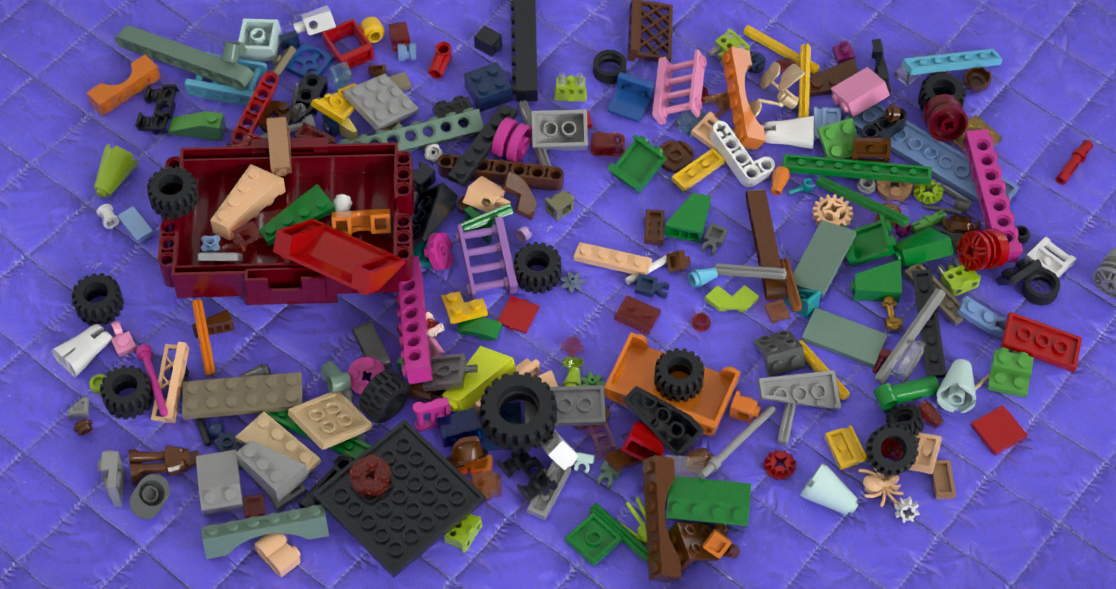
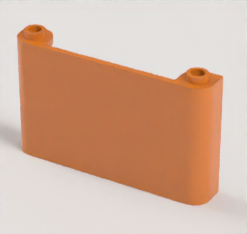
M631 332L605 384V397L629 407L623 399L635 386H639L691 415L705 430L704 435H715L738 383L741 371L734 367H724L721 372H717L704 367L703 387L701 392L696 394L695 398H688L686 402L683 400L676 402L674 399L669 401L667 396L664 398L661 396V391L657 392L656 385H654L656 361L660 359V355L664 352L648 347L649 343L644 335ZM681 371L670 373L672 377L677 379L688 377L686 373Z

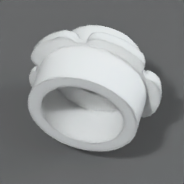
M433 143L425 147L424 156L427 160L436 162L438 157L442 155V149L437 144Z

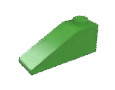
M203 111L173 117L168 134L222 141L226 128L224 114Z

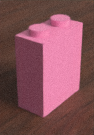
M868 67L831 88L833 102L836 105H840L844 113H849L852 117L890 96L885 81Z

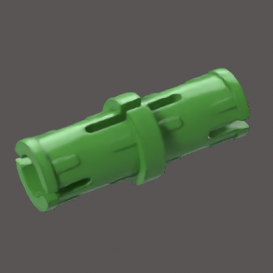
M943 210L931 215H925L923 219L911 223L910 232L915 234L928 227L934 228L933 226L942 223L943 217L947 215Z

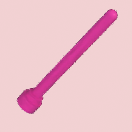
M147 344L140 345L136 349L137 357L144 363L161 416H167L168 410L151 361L153 356L151 346Z

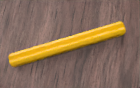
M750 25L744 28V35L800 66L799 53ZM810 60V72L815 75L820 70V65Z
M802 44L800 46V68L806 74L799 78L798 118L809 117L811 47L809 44Z

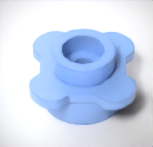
M203 236L201 238L203 242L201 250L206 253H216L219 251L220 236Z

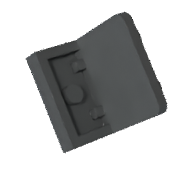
M783 330L777 334L761 336L759 339L754 340V345L764 356L766 374L769 377L805 367L803 346L790 331Z

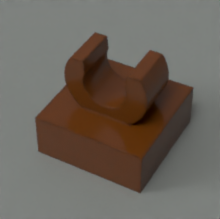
M684 250L666 254L669 273L687 269L686 264H691L690 256H685Z

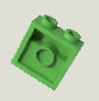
M1007 348L995 349L991 357L987 390L1026 398L1034 357H1029V354L1026 352L1011 353Z

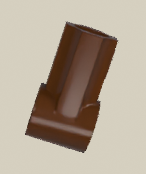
M423 383L410 384L411 390L408 398L432 402L437 398L443 399L442 395L447 389L424 392Z

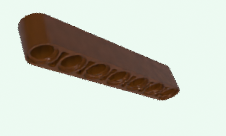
M452 154L440 155L437 159L439 175L443 178H448V174L462 156ZM485 158L469 180L476 181L480 176H483L495 184L503 185L506 173L511 172L525 179L529 188L559 191L564 186V171L554 166Z
M747 190L745 193L746 205L758 264L761 267L782 268L766 190ZM761 278L766 301L786 299L784 279Z

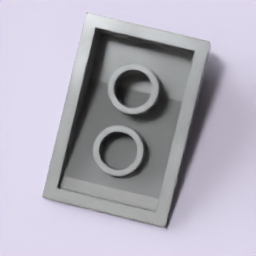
M587 109L532 111L533 148L566 151L587 150Z
M236 450L196 456L199 496L204 516L244 509Z

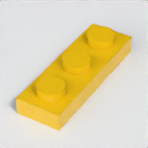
M712 148L674 174L671 181L685 192L725 164V158Z

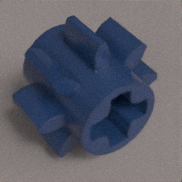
M751 51L752 66L747 71L750 73H760L764 70L763 66L766 63V59L762 53Z

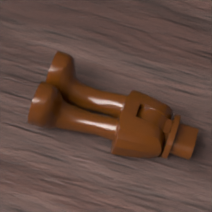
M165 446V451L140 452L136 449H129L132 485H138L142 476L147 474L168 473L171 476L187 471L188 467L191 469V466H197L196 456H199V451H189V449L177 446ZM149 461H165L163 463L141 464Z

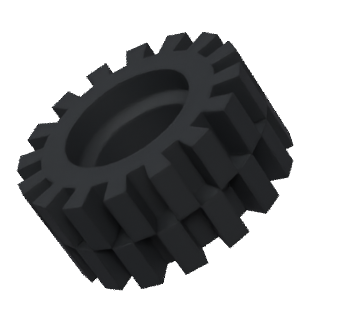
M906 403V406L900 404L899 408L894 406V410L890 409L889 414H886L887 425L891 423L903 425V428L910 429V433L916 436L919 435V431L922 432L924 421L920 408H916L914 404L912 406Z

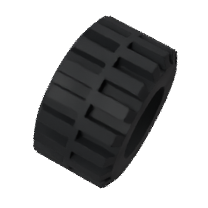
M940 72V74L933 73L932 76L928 75L923 80L918 97L919 108L923 110L925 104L931 98L942 94L954 96L959 100L963 108L966 86L963 85L962 80H958V77L956 75L952 76L951 73L944 74V72Z
M168 166V169L161 168L160 172L153 173L154 177L149 178L147 193L151 208L155 210L157 215L161 214L163 218L168 216L169 219H174V217L182 218V215L187 216L189 211L195 209L194 205L198 204L199 195L195 178H193L191 172L188 173L187 169L181 170L178 166L175 168ZM169 191H180L174 195H166Z
M534 242L532 245L528 243L526 247L522 246L519 248V252H516L513 261L517 284H519L521 289L525 288V291L528 293L533 291V294H537V292L543 294L545 290L551 291L553 286L556 287L558 285V281L561 279V257L556 249L553 250V246H546L544 242L541 244ZM533 265H542L546 267L544 270L534 271L529 269V267Z
M93 273L90 277L88 275L84 276V280L80 279L78 285L73 287L74 291L71 296L76 313L81 321H87L88 325L93 323L99 325L103 323L106 325L108 321L113 322L115 320L114 317H119L121 314L120 311L123 310L124 300L119 284L115 279H112V276L107 275L105 277L104 273L99 275ZM98 296L106 297L104 300L97 303L90 302L93 298Z
M674 348V351L669 349L666 351V354L662 353L660 359H657L654 385H656L657 392L661 391L663 398L667 396L669 401L674 399L676 402H680V400L686 402L688 398L693 399L696 394L701 392L705 368L703 361H700V357L698 355L694 356L695 352H687L685 348L683 350ZM681 371L686 373L688 377L677 379L672 377L670 373Z
M121 365V368L115 367L113 372L109 371L106 373L107 377H103V384H100V393L105 408L111 415L115 414V417L118 419L120 417H123L124 420H128V417L134 419L136 415L139 414L141 416L144 414V410L150 408L149 404L153 402V391L145 371L142 372V369L139 367L135 369L133 365L129 367ZM124 389H136L131 395L118 396Z
M383 370L373 377L364 388L359 399V407L376 422L384 423L394 417L405 405L411 390L410 384L393 370Z
M895 423L879 427L870 435L866 442L865 453H867V461H870V466L875 468L876 472L887 476H895L909 470L915 464L916 457L919 454V451H917L919 445L915 441V435L910 433V429H905L900 424L895 425ZM894 438L901 443L903 455L898 461L891 462L883 457L881 443L885 439Z

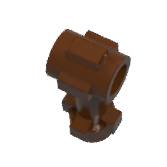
M717 523L713 526V530H717L728 538L727 531L729 529L727 525ZM731 544L723 556L733 559L737 558L740 554L738 545Z

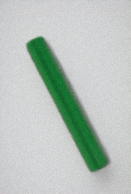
M594 503L590 507L589 512H594L622 537L623 543L642 560L648 562L647 547L598 503Z

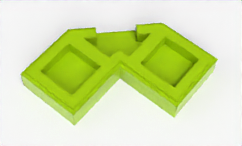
M717 285L705 296V301L717 311H747L759 300V296L746 285L733 296Z

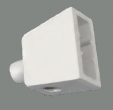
M328 6L302 14V21L293 24L297 33L307 31L308 35L336 27ZM311 21H315L313 25H309Z

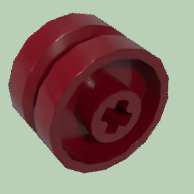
M937 95L931 98L922 110V118L931 136L938 141L947 142L955 140L965 132L968 126V117L959 100L952 95Z

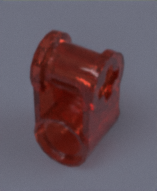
M595 132L591 136L590 152L595 156L620 157L626 151L624 145L625 137L621 133Z

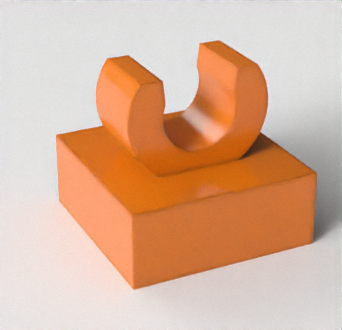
M714 529L702 546L720 559L732 542Z

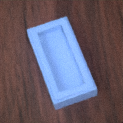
M134 207L117 215L119 221L138 244L154 235L153 230Z

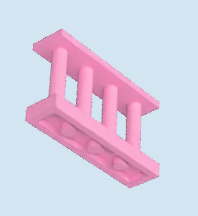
M698 49L695 50L694 60L672 64L666 57L659 58L652 112L659 125L666 124L667 116L676 112L691 110L696 118L700 116L704 70L707 62L705 56H702ZM693 67L692 74L672 78L674 71ZM691 82V88L670 92L672 85ZM690 96L688 103L668 107L670 100Z

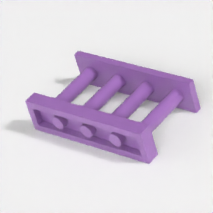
M496 217L495 225H492V227L463 232L462 224H458L455 239L456 243L460 242L468 278L466 290L467 294L471 295L472 300L476 299L477 291L504 286L509 288L510 294L517 293L518 284L503 217ZM494 235L498 238V242L494 245L467 249L465 239ZM493 252L501 253L502 259L499 262L470 266V256ZM501 269V271L505 270L506 277H503V279L474 284L472 274Z

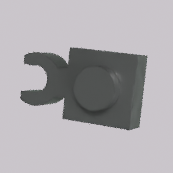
M710 223L704 236L705 242L702 245V253L707 248L712 249L711 256H714L716 254V246H722L728 234V229Z

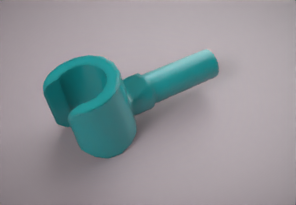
M805 179L802 186L789 190L788 194L791 195L801 191L810 193L814 185H809L812 179Z

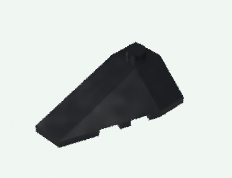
M443 182L418 193L416 196L413 212L415 216L412 218V223L414 224V246L426 241L456 206L458 195Z
M635 386L623 399L676 458L684 455L700 439L705 431L691 415L639 386Z

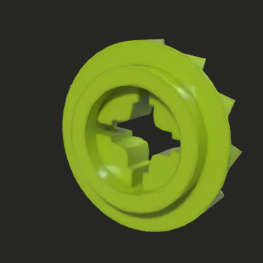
M933 179L931 180V185L915 184L913 193L919 202L934 204L941 200L944 188L941 187V183H937ZM925 188L932 189V192H925Z

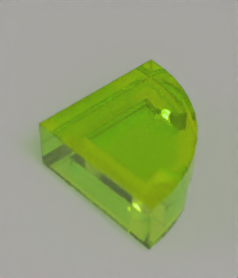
M565 356L563 367L583 366L584 359Z

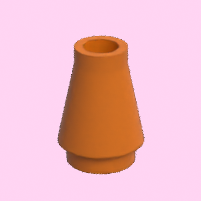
M778 166L772 171L770 191L772 194L781 195L783 188L790 178V171L787 168Z

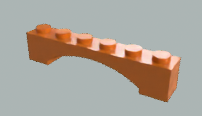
M731 46L723 54L722 62L735 127V136L744 148L757 150L766 141L763 125L759 124L751 111L745 92V74L752 66L750 51Z

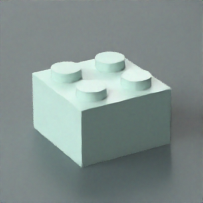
M243 18L238 41L244 43L247 51L246 55L241 56V59L274 61L278 55L279 36L282 35L278 20Z

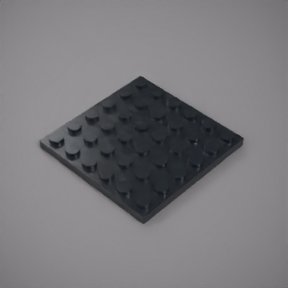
M405 419L312 493L313 498L393 578L486 501V496Z

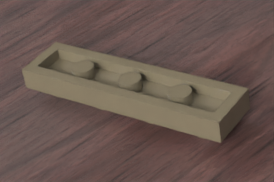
M921 263L915 264L906 269L903 275L913 284L912 271L925 270L926 268ZM932 275L934 291L936 288H939L946 293L937 309L954 326H957L965 320V318L957 314L961 303Z

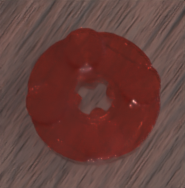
M374 454L359 459L350 468L352 487L359 494L364 495L365 493L376 496L383 493L389 487L391 479L390 467L386 461ZM368 473H375L374 479L365 477H367Z

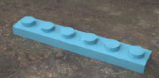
M994 49L905 58L901 65L910 75L1001 65L1002 58Z

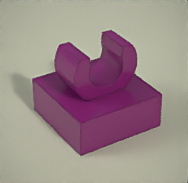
M842 41L839 45L833 46L832 51L837 64L852 58L855 61V54L850 43Z

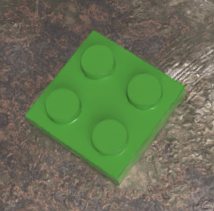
M853 118L817 128L826 158L845 159L852 156L853 137H858Z

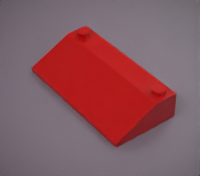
M313 218L276 231L274 253L279 254L283 259L292 260L351 287L362 295H369L378 291L405 264V259Z

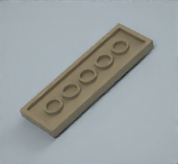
M302 372L183 381V419L288 411V409L303 403Z

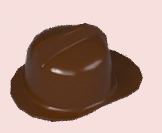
M468 436L460 438L454 443L452 454L447 456L446 459L454 467H458L487 457L488 451L482 449L478 436Z

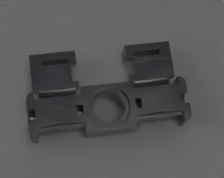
M872 39L873 50L871 57L876 60L874 72L885 81L890 95L891 87L883 56L881 39Z
M176 84L163 85V90L152 89L150 85H147L143 97L145 102L150 104L156 101L157 104L154 116H148L147 118L143 116L142 112H139L135 123L138 131L151 130L154 135L159 134V132L161 134L168 133L166 125L168 119L173 117L176 107L174 102L176 92H180ZM169 107L166 111L161 112L163 108Z
M519 449L518 452H511L512 458H509L504 463L497 461L499 468L508 478L513 476L512 473L521 469L530 481L527 486L516 485L527 502L541 493L543 496L549 494V490H555L558 487L555 479L553 481L549 479L546 468L536 456L531 457L528 452H524V449ZM539 467L537 472L529 473L531 468Z

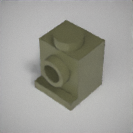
M565 190L556 193L551 199L547 197L545 198V210L558 221L574 210V197Z

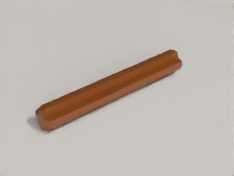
M781 258V267L787 271L784 281L791 309L794 312L801 311L802 302L790 262L787 258Z

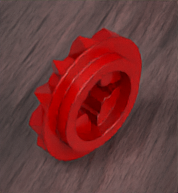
M776 449L775 452H769L765 458L764 469L772 478L779 480L787 479L794 474L796 461L793 455L788 454L786 450L778 451ZM777 460L779 462L785 461L783 465L784 467H782L781 465L776 466Z

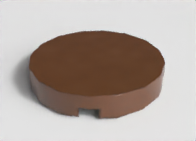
M669 140L660 146L666 158L661 168L668 172L677 173L693 162V149L684 141Z

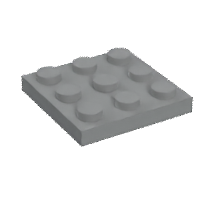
M385 73L344 90L343 97L376 131L409 118L419 111V108Z

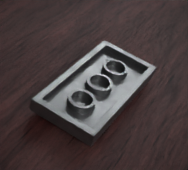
M604 385L550 387V390L555 394V401H557V423L555 426L606 425ZM525 401V423H527L537 415L538 410L532 403Z

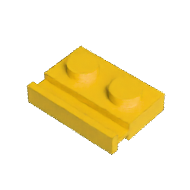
M852 425L845 429L840 428L825 433L824 438L840 470L856 466L861 462H867V456Z

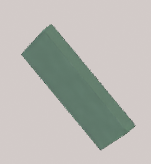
M821 220L793 273L797 288L820 290L821 296L824 297L856 236V231Z
M815 307L801 340L874 368L888 334Z

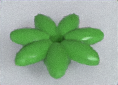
M589 372L588 378L581 377V380L584 382L581 386L605 385V382L599 381L601 374L594 377L592 372Z

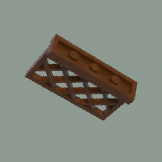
M631 0L629 5L628 61H634L635 58L659 61V58L666 57L671 62L673 5L645 0ZM642 6L648 7L651 11L646 13ZM659 10H668V14L663 16ZM655 13L660 19L654 21L650 16ZM646 19L651 24L646 27L641 21ZM662 21L668 26L664 30L658 25ZM655 27L659 33L654 35L650 31L651 28ZM646 33L650 38L645 40L641 35ZM663 35L667 41L662 43L658 37ZM655 41L659 46L654 49L649 43ZM645 46L650 52L643 53L640 52V49ZM663 49L667 56L660 55L658 51Z

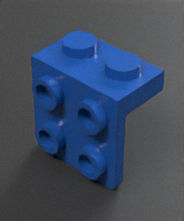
M620 72L617 79V89L607 107V111L640 122L653 98L654 83Z

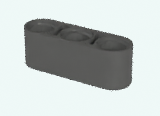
M369 321L352 328L353 335L363 356L379 359L386 369L391 368L389 356L372 322Z

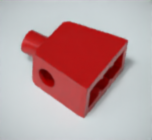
M635 422L632 425L621 447L622 452L640 461L654 455L662 456L664 453L662 441L644 422Z

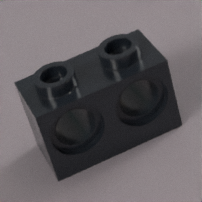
M306 72L304 79L302 78L299 83L296 103H302L308 108L312 100L318 97L324 98L328 90L327 77ZM313 108L309 114L317 115L318 110Z

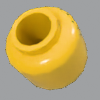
M368 17L360 23L359 27L370 43H376L383 38L385 30L378 18Z

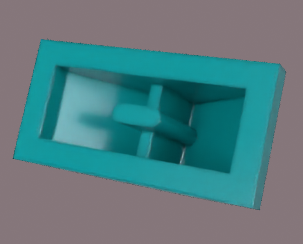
M798 289L802 310L796 312L803 318L807 319L813 313L815 307H819L820 290ZM786 297L784 301L788 306L791 307L788 297Z

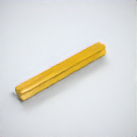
M800 340L799 342L803 346L804 359L815 372L830 371L814 352ZM836 378L839 398L844 401L849 397L850 392Z

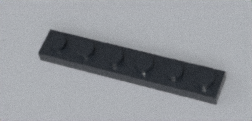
M504 104L499 106L448 174L449 181L461 186L467 184L492 150L493 139L499 125L506 117L515 119L518 115L517 109Z
M931 269L912 271L918 314L934 292ZM936 308L920 331L926 377L935 376L936 378H943L946 376V367Z

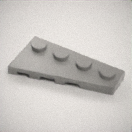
M835 370L759 378L757 380L761 400L834 410L841 409Z

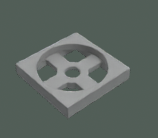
M199 253L198 261H243V254Z

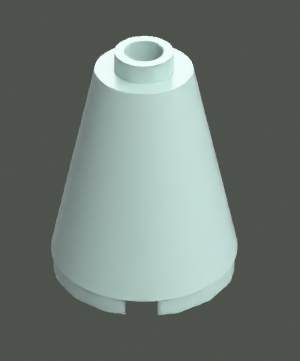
M958 359L952 363L937 391V402L943 409L954 413V410H957L960 413H965L975 406L977 397L972 365L967 360Z
M823 462L807 482L800 495L804 499L845 515L848 513L852 514L859 505L856 503L858 498Z

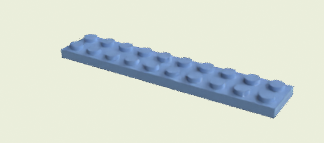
M877 103L854 117L848 114L844 120L853 118L856 131L862 134L863 127L884 115L886 108ZM907 120L904 129L890 137V151L913 165L932 167V176L979 203L968 158L965 154L942 141L936 140L931 134ZM1001 176L1002 181H1005L1006 185L1005 194L1011 200L1018 192L1019 186Z

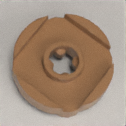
M876 180V192L886 201L898 200L897 202H901L911 195L913 183ZM891 183H896L898 187H892Z

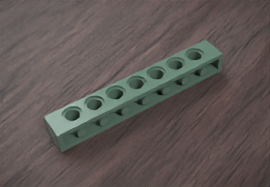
M468 108L463 110V113H448L445 115L446 117L440 119L438 116L428 119V122L424 123L415 121L407 127L399 125L393 127L391 131L379 130L375 132V135L368 136L363 134L351 141L349 138L339 141V144L388 143L387 139L392 137L397 140L399 151L411 152L423 149L433 143L439 145L478 135L484 126L479 109ZM458 121H466L467 127H460ZM446 124L449 126L450 131L443 132L440 126ZM430 129L432 135L425 136L423 130ZM407 133H411L414 135L415 139L412 141H408L405 138V135Z

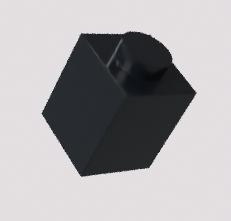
M485 25L474 36V47L490 57L499 52L503 46L502 34Z

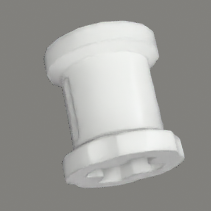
M104 204L97 209L96 213L103 220V226L106 229H111L118 225L119 219L114 215L112 205Z

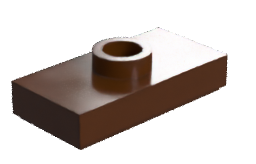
M646 209L644 244L663 245L665 210Z
M621 449L607 453L604 457L616 472L642 463V461L622 452Z

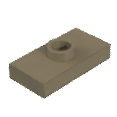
M293 46L285 49L281 55L274 59V66L270 71L280 76L295 54L296 49Z

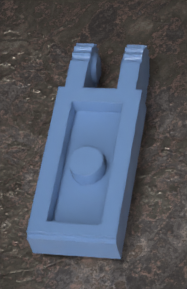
M965 296L957 314L985 332L1002 339L1006 319L999 317L970 297Z

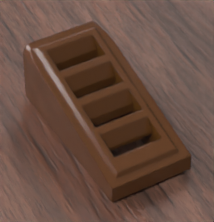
M228 310L206 318L209 335L235 330L233 319ZM195 323V324H192L191 326H192V330H193V334H194L195 338H198V333H197V328H196V323Z

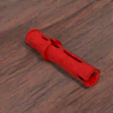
M1083 140L1079 148L1072 152L1069 161L1055 177L1058 184L1065 185L1078 166L1086 160L1087 154L1093 148L1091 141Z

